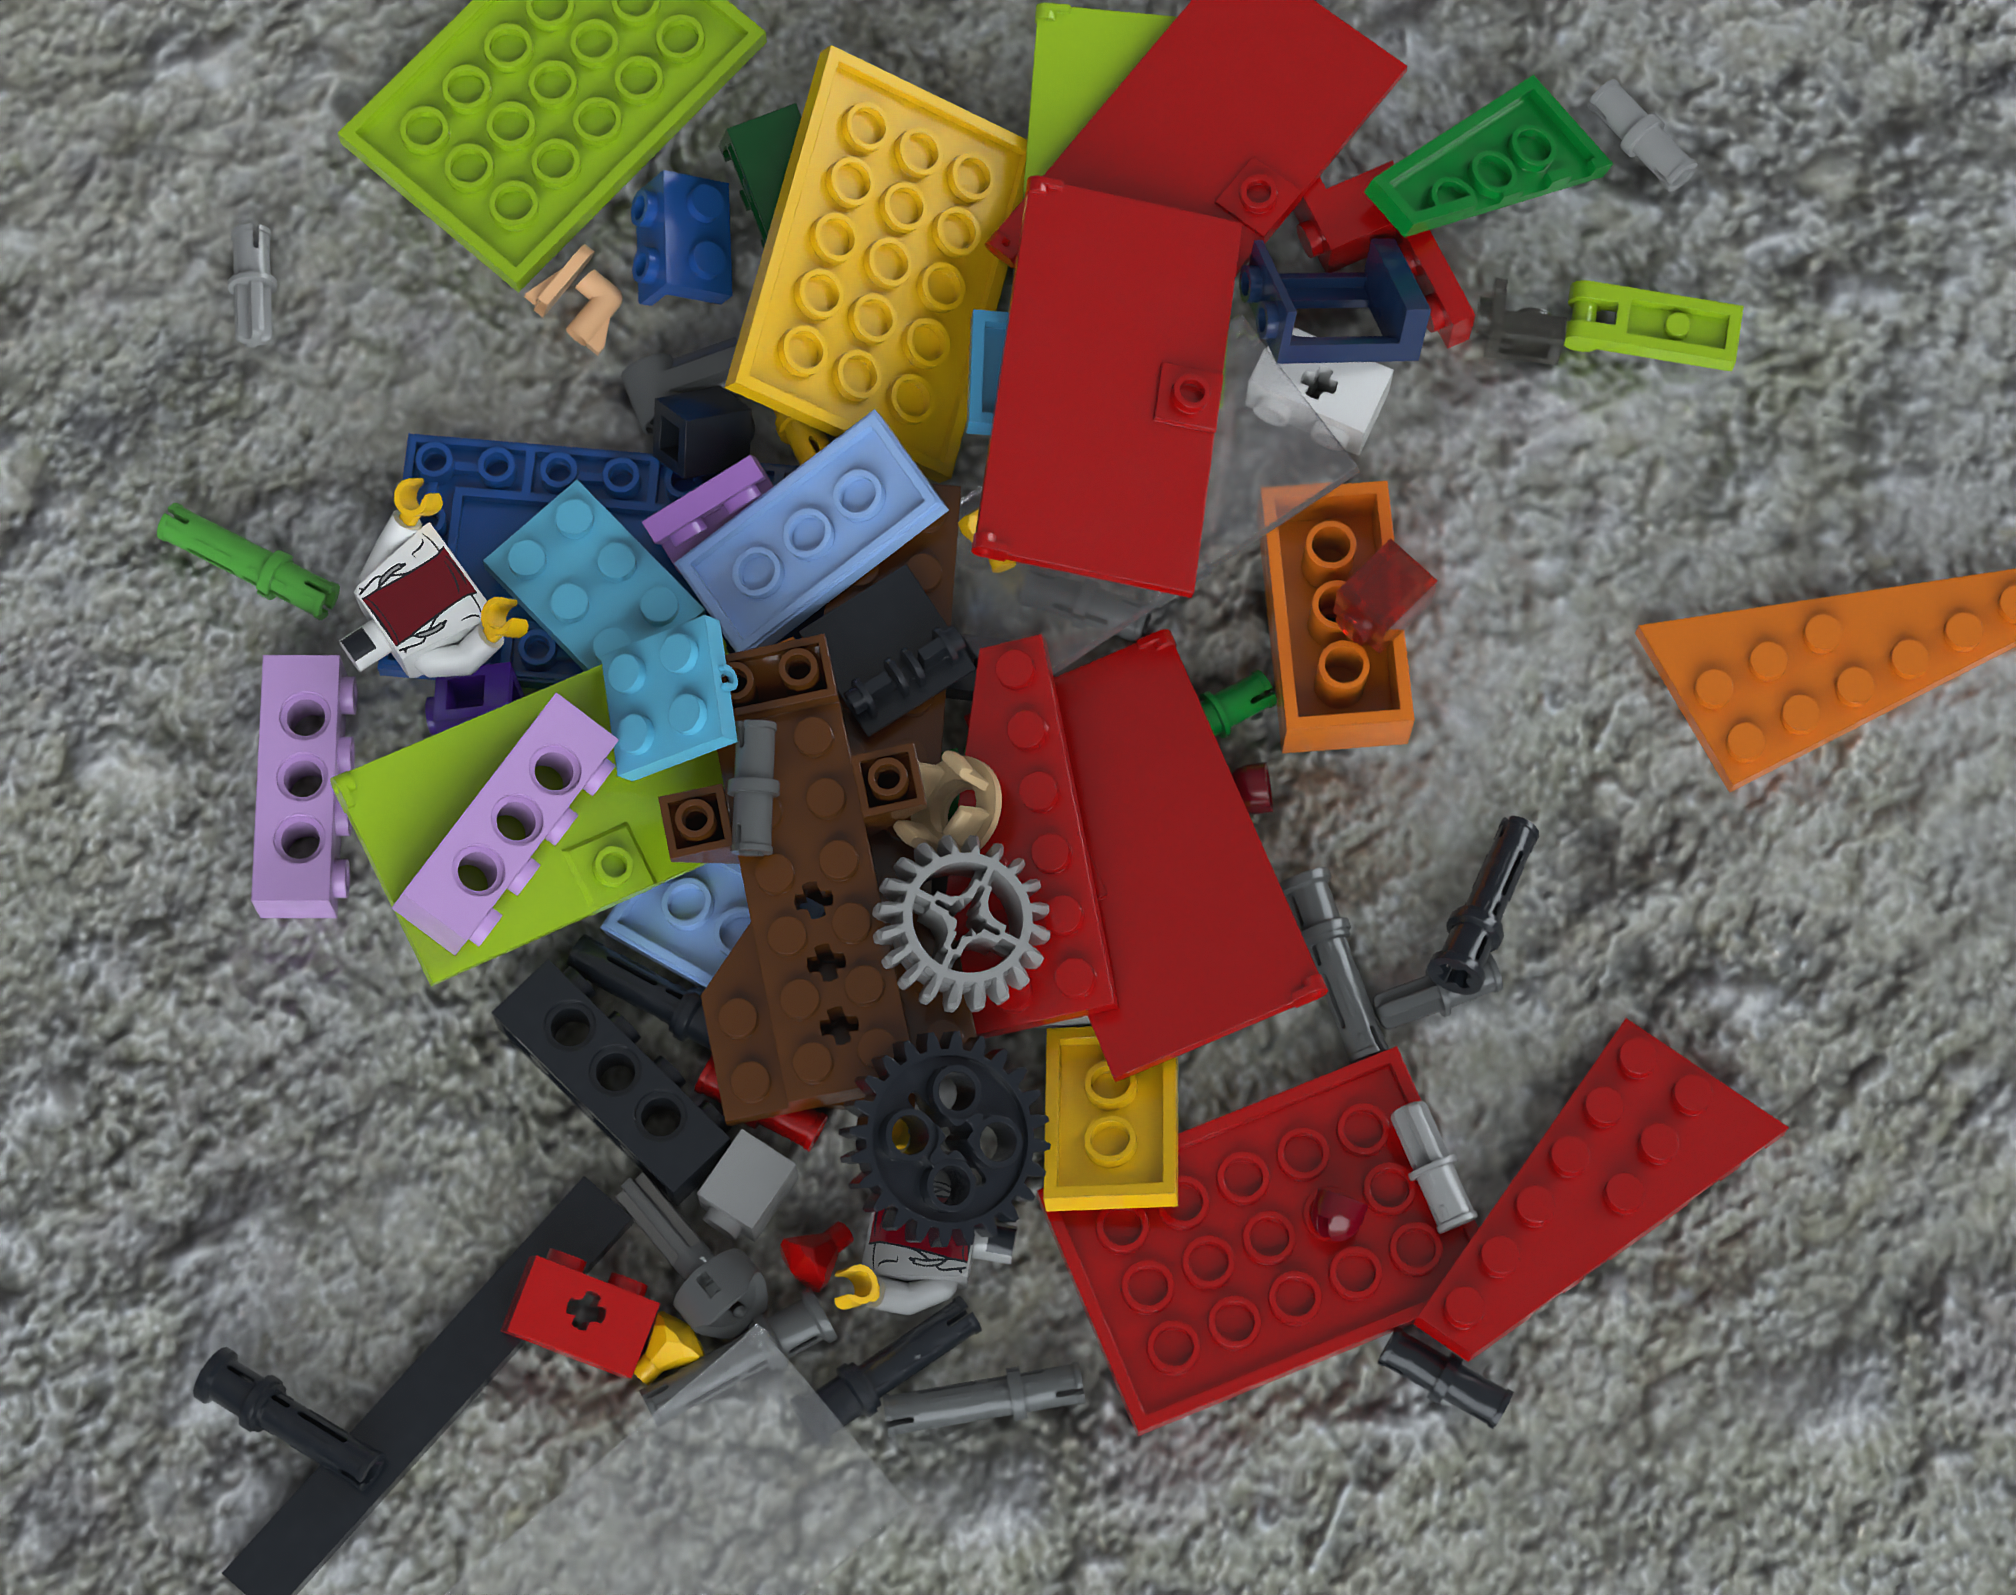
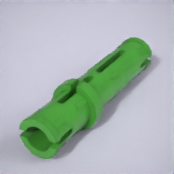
M173 503L168 507V512L173 514L174 518L166 513L161 517L157 528L158 539L169 542L256 586V589H258L257 594L268 600L278 597L313 615L314 618L323 620L328 616V610L324 609L323 605L332 610L340 592L339 584L328 581L294 563L292 555L282 550H277L273 553L193 513L179 503Z

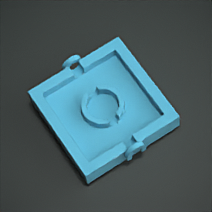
M702 615L601 655L611 733L619 739L613 747L618 777L635 781L738 742L730 692L737 688L738 679L732 667L726 665L720 620ZM727 676L729 683H723L721 677Z

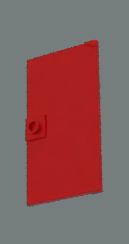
M1191 0L1043 176L1062 180L1067 185L1242 223L1236 269L1237 276L1241 272L1242 267L1250 261L1254 240H1263L1264 244H1266L1300 203L1305 193L1407 72V65L1314 0ZM1026 196L985 243V247L994 256L1011 268L1016 266Z
M1030 176L1026 184L1025 207L977 525L973 535L971 552L976 556L1003 562L1010 560L1192 598L1195 591L1213 445L1218 423L1242 223L1067 185L1062 180L1044 176Z
M1162 629L1136 640L1137 643L1054 677L1119 1006L1117 1009L1087 1016L1115 1082L1288 1009L1301 1007L1328 993L1326 983L1322 975L1319 974L1179 656L1176 649L1177 644L1169 629ZM971 713L964 716L968 728Z

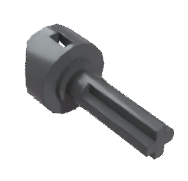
M642 1172L635 1180L630 1177L621 1185L623 1190L616 1196V1199L685 1281L676 1293L673 1304L691 1329L705 1336L733 1340L748 1330V1325L753 1322L752 1319L760 1314L763 1315L768 1309V1293L766 1281L761 1271L741 1249L734 1248L715 1256L647 1173ZM739 1300L743 1306L736 1308L732 1312L730 1307Z

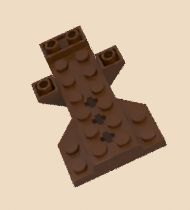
M825 633L725 655L726 665L732 667L738 679L737 688L730 691L735 722L766 720L777 724V731L775 732L774 780L780 782V796L773 798L772 855L741 856L730 853L734 797L727 794V783L729 779L734 778L735 743L717 749L724 787L721 783L658 797L671 862L740 864L751 922L701 994L725 1122L728 1126L865 1097L866 1095L855 1083L856 1077L869 1075L878 1078L879 1076L874 1069L871 1059L874 1056L887 1055L895 1060L893 1043L897 1041L909 1040L916 1048L917 1034L934 1032L940 1042L943 1032L960 1031L963 1045L968 1038L977 1037L973 1014L968 1008L963 994L961 1002L954 1012L944 1011L942 1004L943 993L939 991L928 1005L921 1004L918 999L924 985L916 980L910 987L902 990L897 985V982L907 971L900 963L893 968L885 969L881 963V960L894 950L893 944L880 945L874 943L873 934L878 929L891 924L873 917L872 912L877 903L891 901L879 891V882L869 837L894 825L898 820H904L927 808L928 805L914 742L852 755ZM727 676L721 677L723 683H729ZM814 893H820L824 900L833 899L832 905L823 906L826 915L818 919H812L807 909L799 910L800 904L808 903L806 897ZM912 913L913 926L918 941L926 953L932 957L935 948L934 936L930 929L917 922L918 916ZM955 939L953 940L951 947L957 942ZM826 955H833L836 962L846 961L845 968L836 969L839 977L832 981H824L820 972H812L813 966L820 965L819 959ZM961 957L955 960L951 970L963 972ZM839 1017H846L849 1024H859L858 1031L849 1032L851 1041L843 1045H837L833 1035H824L826 1028L833 1027L831 1021ZM946 1075L942 1080H947L950 1078Z

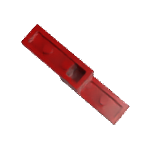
M1393 160L1327 189L1319 176L1293 210L1299 221V224L1296 226L1297 235L1309 258L1317 256L1325 272L1332 273L1367 258L1371 239L1395 238L1431 308L1427 329L1431 333L1438 331L1447 349L1469 340L1476 315L1431 231H1424L1404 238L1364 193L1374 177L1394 165Z

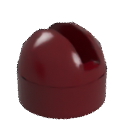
M1267 762L1247 764L1235 769L1232 776L1248 813L1255 815L1273 812L1272 788Z
M1318 1188L1312 1205L1311 1221L1314 1229L1321 1237H1330L1333 1241H1345L1356 1235L1363 1223L1368 1205Z

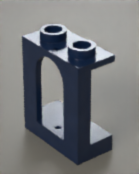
M1395 238L1371 239L1364 272L1278 273L1264 241L1254 240L1249 265H1244L1240 272L1239 290L1242 301L1249 303L1256 318L1258 336L1266 340L1276 364L1419 361L1431 308ZM1369 307L1382 336L1302 337L1292 335L1297 313L1296 309Z

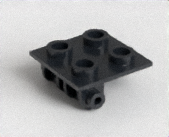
M907 565L902 566L799 631L802 638L825 633L839 695L868 738L976 670V667L963 649L966 647L962 636L953 625L947 626Z

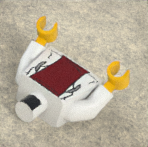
M408 478L402 480L397 485L394 491V502L398 510L393 511L359 576V585L356 587L354 594L368 622L339 640L342 648L359 672H362L391 653L409 678H417L423 674L429 678L468 676L475 673L502 647L504 637L520 638L528 632L529 625L526 619L511 618L506 622L508 612L518 604L516 599L493 597L487 601L429 522L422 527L420 517L435 515L441 510L443 500L439 493L426 494L420 505L418 504L417 492L423 486L424 478Z

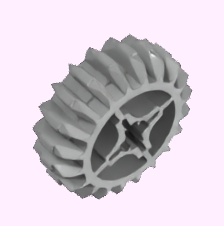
M951 835L943 836L938 841L937 853L930 845L923 842L914 849L915 862L901 857L893 866L899 880L885 878L881 883L879 891L891 902L877 903L873 908L872 915L878 920L891 925L882 927L873 934L874 943L880 945L893 944L894 950L889 952L881 960V963L885 969L893 968L900 963L907 971L897 982V985L902 990L910 987L916 980L924 985L918 999L921 1004L928 1005L939 991L943 993L942 1004L944 1011L954 1012L958 1008L963 994L970 1011L979 1012L985 1007L986 994L997 1005L1004 1003L1009 999L1008 985L1021 990L1029 983L1030 979L1023 967L1037 969L1042 964L1044 957L1032 945L1045 944L1050 939V931L1043 926L1033 924V922L1044 918L1049 913V905L1042 902L1030 903L1029 897L1041 888L1040 880L1030 879L1022 884L1016 876L1025 866L1024 859L1017 858L1007 867L999 862L1004 853L1002 844L995 843L985 855L980 854V841L977 835H970L964 841L961 852H959L956 841ZM953 875L971 878L968 887L960 896H948L938 891L932 896L919 889L926 882L942 876ZM991 891L997 896L1005 909L1010 935L1005 933L1006 925L993 918L989 911L988 899ZM972 900L966 913L968 916L966 927L969 931L951 947L957 933L954 931L957 925V920L954 916ZM912 912L919 915L917 922L930 929L934 936L935 948L932 957L926 953L918 941L913 926ZM971 950L983 955L991 951L1003 957L997 966L985 971L965 973L951 970L955 960L961 956L963 951Z

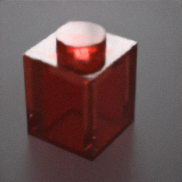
M1390 538L1338 589L1333 612L1337 615L1336 622L1352 641L1359 645H1364L1367 642L1380 654L1432 603L1438 580Z

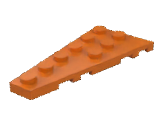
M2016 568L1638 625L1635 635L1730 793L2015 648Z

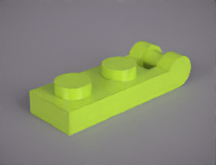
M1588 280L1575 281L1570 285L1568 305L1573 311L1571 320L1564 324L1562 345L1566 348L1579 352H1590L1597 349L1733 371L1737 358L1744 306ZM1602 310L1615 312L1614 325L1596 322L1597 312Z

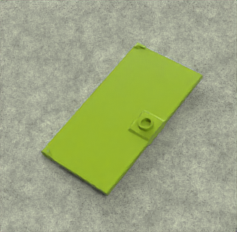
M723 639L724 652L726 655L729 653L726 649L727 645ZM602 664L365 765L330 778L333 791L344 813L347 814L392 907L556 692L611 733ZM613 748L606 758L616 765ZM717 750L635 781L618 777L615 766L593 796L582 789L569 806L570 809L578 814V817L556 846L546 839L542 841L531 856L541 866L518 896L508 889L504 891L493 906L503 916L479 947L468 939L456 956H454L394 911L430 986L436 985L588 916L595 915L707 864L671 862L658 797L721 783L724 787ZM548 766L535 767L536 779L543 787L549 790L563 789L562 778L555 769ZM509 815L497 817L498 829L505 837L511 840L525 839L524 826L518 819ZM472 865L458 867V876L464 886L474 891H483L488 888L487 878L479 868Z

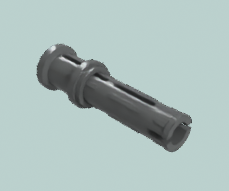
M1319 867L1294 875L1279 884L1315 966L1326 983L1328 993L1325 997L1342 1037L1349 1063L1353 1064L1388 1050L1389 1047L1379 1028L1362 978L1350 952L1351 950L1346 938L1350 936L1349 930L1351 925L1348 918L1340 916L1328 882L1332 878L1331 872L1328 867Z
M809 1287L801 1291V1300L768 1318L761 1314L752 1319L753 1322L748 1325L750 1331L742 1334L730 1343L702 1356L697 1361L684 1366L663 1380H659L639 1390L658 1427H663L666 1423L679 1417L684 1412L701 1405L769 1366L772 1371L777 1368L781 1371L789 1366V1358L823 1339L828 1343L837 1340L838 1337L812 1289Z

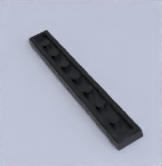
M583 1176L349 1433L386 1455V1458L383 1460L385 1462L375 1482L365 1491H360L354 1485L344 1480L343 1477L320 1465L222 1574L245 1595H297L526 1343V1341L500 1330L528 1258L537 1255L546 1259L549 1249L552 1248L586 1261L587 1264L583 1273L587 1275L634 1223L633 1218L589 1179Z

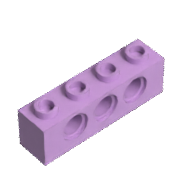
M263 655L251 901L260 918H338V898H348L350 866L348 859H340L341 836H351L352 824L333 791L330 778L345 771L355 769L354 738L345 737L346 715H355L357 712L358 689L356 677L347 675L340 655ZM314 715L325 719L322 728L313 735L301 736L294 733L297 723L307 716ZM316 776L322 779L320 788L308 797H297L291 794L294 784L303 777ZM302 837H314L320 840L317 850L311 856L303 859L288 856L289 849L296 840Z
M556 692L409 883L392 909L454 956H456L468 939L479 947L503 916L493 906L504 891L508 889L518 896L541 866L531 856L542 841L546 839L556 846L578 817V814L570 809L569 806L579 792L583 789L593 796L616 765L606 757L619 739ZM548 766L555 769L562 778L563 789L549 790L543 787L536 779L535 767ZM509 815L518 819L524 826L525 839L511 840L505 837L498 829L497 817ZM472 865L479 868L487 878L488 888L483 891H474L464 886L458 876V867Z

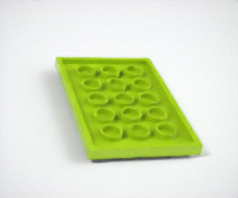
M472 0L338 132L340 143L519 293L767 43L766 31L728 0Z

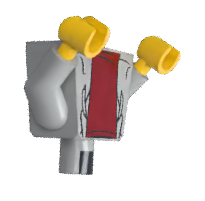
M898 1119L893 1126L892 1139L896 1148L903 1153L910 1143V1130L904 1121ZM942 1144L940 1145L942 1151H949ZM941 1169L935 1176L933 1187L937 1198L944 1203L950 1196L951 1180L947 1173ZM886 1208L878 1212H872L862 1264L853 1265L835 1272V1277H845L852 1282L855 1291L854 1295L845 1294L836 1297L834 1302L842 1310L865 1304L871 1309L902 1315H913L948 1301L956 1292V1289H966L968 1287L973 1258L1011 1265L1018 1226L996 1222L998 1235L995 1237H981L975 1231L973 1245L957 1246L951 1236L947 1247H931L928 1233L922 1242L909 1243L905 1241L906 1223L898 1230L885 1231L882 1228V1224L887 1212Z

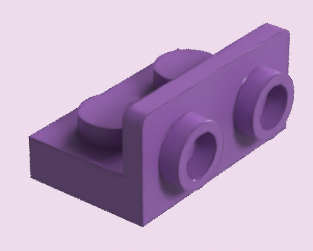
M749 455L648 517L642 523L654 543L662 545L673 565L681 574L674 564L677 560L774 486L757 458Z

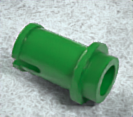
M1259 669L1254 670L1250 675L1215 694L1209 691L1200 694L1199 701L1215 736L1218 735L1221 738H1226L1231 735V728L1267 708L1276 706V694L1271 692L1266 695L1264 692L1273 687L1262 671Z

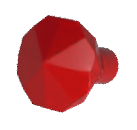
M837 1221L820 1234L784 1238L780 1244V1252L783 1261L794 1278L806 1288L810 1287L812 1291L819 1293L828 1284L839 1253L854 1242V1237L844 1223Z

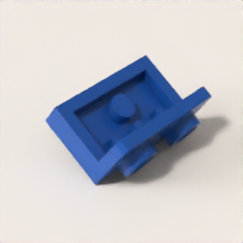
M662 170L636 193L631 206V220L636 226L637 252L633 260L632 274L634 280L638 282V302L642 305L653 306L665 295L722 305L733 296L729 183Z

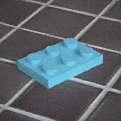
M578 480L574 481L483 560L485 570L513 599L518 601V604L583 671L601 665V655L706 615L705 609Z

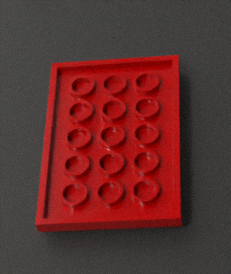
M1397 1046L1178 1133V1206L1046 1212L1043 1199L1044 1188L1037 1190L1036 1196L1137 1437L1390 1334L1397 1327L1404 1328L1412 1325L1479 1229L1474 1219L1464 1225L1439 1234L1436 1228L1438 1226L1418 1181H1410L1408 1174L1413 1172V1169L1392 1124L1391 1114L1406 1104L1422 1100ZM1318 1188L1368 1205L1363 1223L1356 1235L1345 1241H1333L1330 1237L1323 1238L1317 1233L1311 1221V1212Z

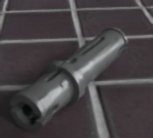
M1079 1361L1068 1365L1020 1373L1019 1366L1006 1368L1007 1375L893 1395L884 1394L882 1397L889 1438L896 1437L898 1434L1014 1415V1421L1028 1419L1027 1412L1073 1404H1086Z

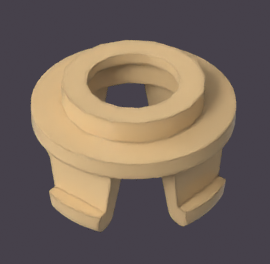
M949 750L943 753V761L937 765L918 761L928 807L912 815L911 821L898 820L893 826L897 835L913 848L926 842L936 853L938 841L943 836L951 835L956 841L959 852H961L964 841L970 835H977L981 849L992 836L1001 814V787L993 770L978 759L970 756H961ZM965 790H974L976 807L959 806L950 821H948L949 807L953 799Z

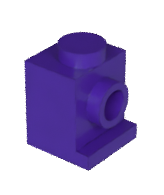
M511 662L482 665L475 673L468 676L436 677L435 694L432 697H427L425 703L426 722L429 732L432 735L438 734L525 697Z

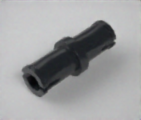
M1400 1327L1394 1330L1377 1361L1378 1365L1385 1366L1428 1390L1426 1398L1437 1404L1443 1399L1486 1423L1491 1429H1494L1498 1424L1514 1393L1512 1390H1506L1462 1365L1464 1359L1453 1351L1447 1356L1404 1332Z

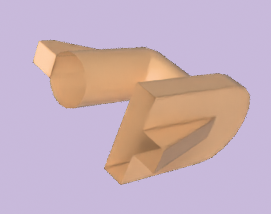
M586 244L582 245L562 269L525 293L524 297L535 305L534 311L541 317L548 313L583 271L595 251ZM593 269L575 287L589 301L566 327V331L575 341L586 346L598 356L605 347L610 318L621 306L623 296L618 287Z

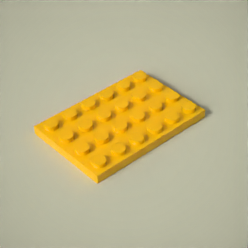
M833 45L822 50L819 54L724 388L836 438L875 409L886 421L925 477L938 483L951 479L967 422L970 322L973 309L997 310L1008 265L994 256L985 247V243L1023 200L1027 139Z

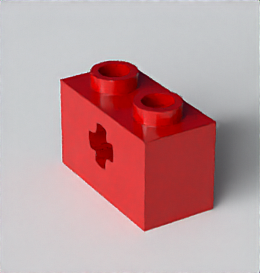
M552 1248L549 1249L546 1259L537 1255L530 1256L500 1331L618 1377L632 1379L660 1305L659 1302L645 1297L648 1285L611 1272L608 1282L583 1273L587 1264L586 1261ZM587 1293L593 1298L589 1307L598 1309L597 1319L595 1322H583L578 1329L572 1325L576 1315L566 1312L567 1305L570 1300H582Z

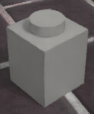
M741 1129L697 1193L701 1208L707 1211L703 1216V1220L729 1239L735 1240L741 1233L753 1242H756L798 1180L796 1163Z

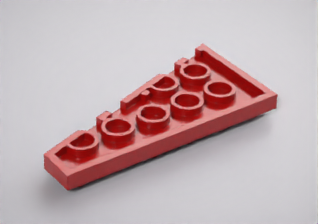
M1042 634L980 648L965 756L973 757L987 764L997 776L1002 793V807L998 824L988 842L980 849V854L985 855L995 843H999L1004 847V853L999 861L1007 867L1017 858L1024 859L1025 866L1016 877L1022 884L1030 879L1040 880L1041 888L1029 897L1030 903L1042 902L1048 904L1049 913L1044 918L1034 921L1033 924L1043 926L1050 931V939L1045 944L1032 945L1044 957L1042 964L1037 969L1023 967L1030 979L1029 983L1021 990L1008 985L1009 999L1000 1005L993 1002L986 994L985 1007L979 1012H972L977 1036H982L986 1039L1117 1009L1119 1006L1047 641ZM965 790L960 793L958 808L959 806L976 807L974 790ZM948 876L946 895L960 896L968 887L971 878ZM991 891L988 899L989 911L993 918L1006 925L1005 933L1010 935L1005 909L997 896ZM972 900L954 916L957 920L954 930L957 932L954 938L956 941L969 931L966 927L968 919L966 913ZM969 950L963 951L960 956L963 972L965 973L991 969L997 966L1003 959V957L991 951L983 955Z
M1625 1018L1413 1324L1467 1362L1471 1361L1527 1321L1537 1310L1561 1293H1566L1580 1283L1590 1272L1607 1260H1612L1686 1207L1692 1199L1717 1181H1722L1732 1174L1742 1163L1763 1148H1768L1782 1138L1789 1127Z

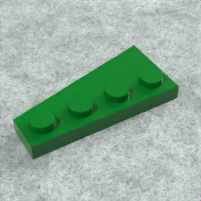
M1533 74L1374 177L1364 193L1405 238L1602 178L1612 167L1613 163Z

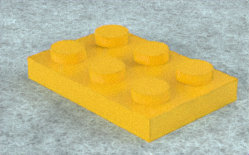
M1092 1026L1047 1028L1045 1115L1048 1116L1049 1122L1045 1124V1141L1050 1143L1051 1146L1049 1150L1044 1151V1170L1046 1174L1044 1177L1043 1199L1046 1212L1178 1206V1056L1115 1082Z

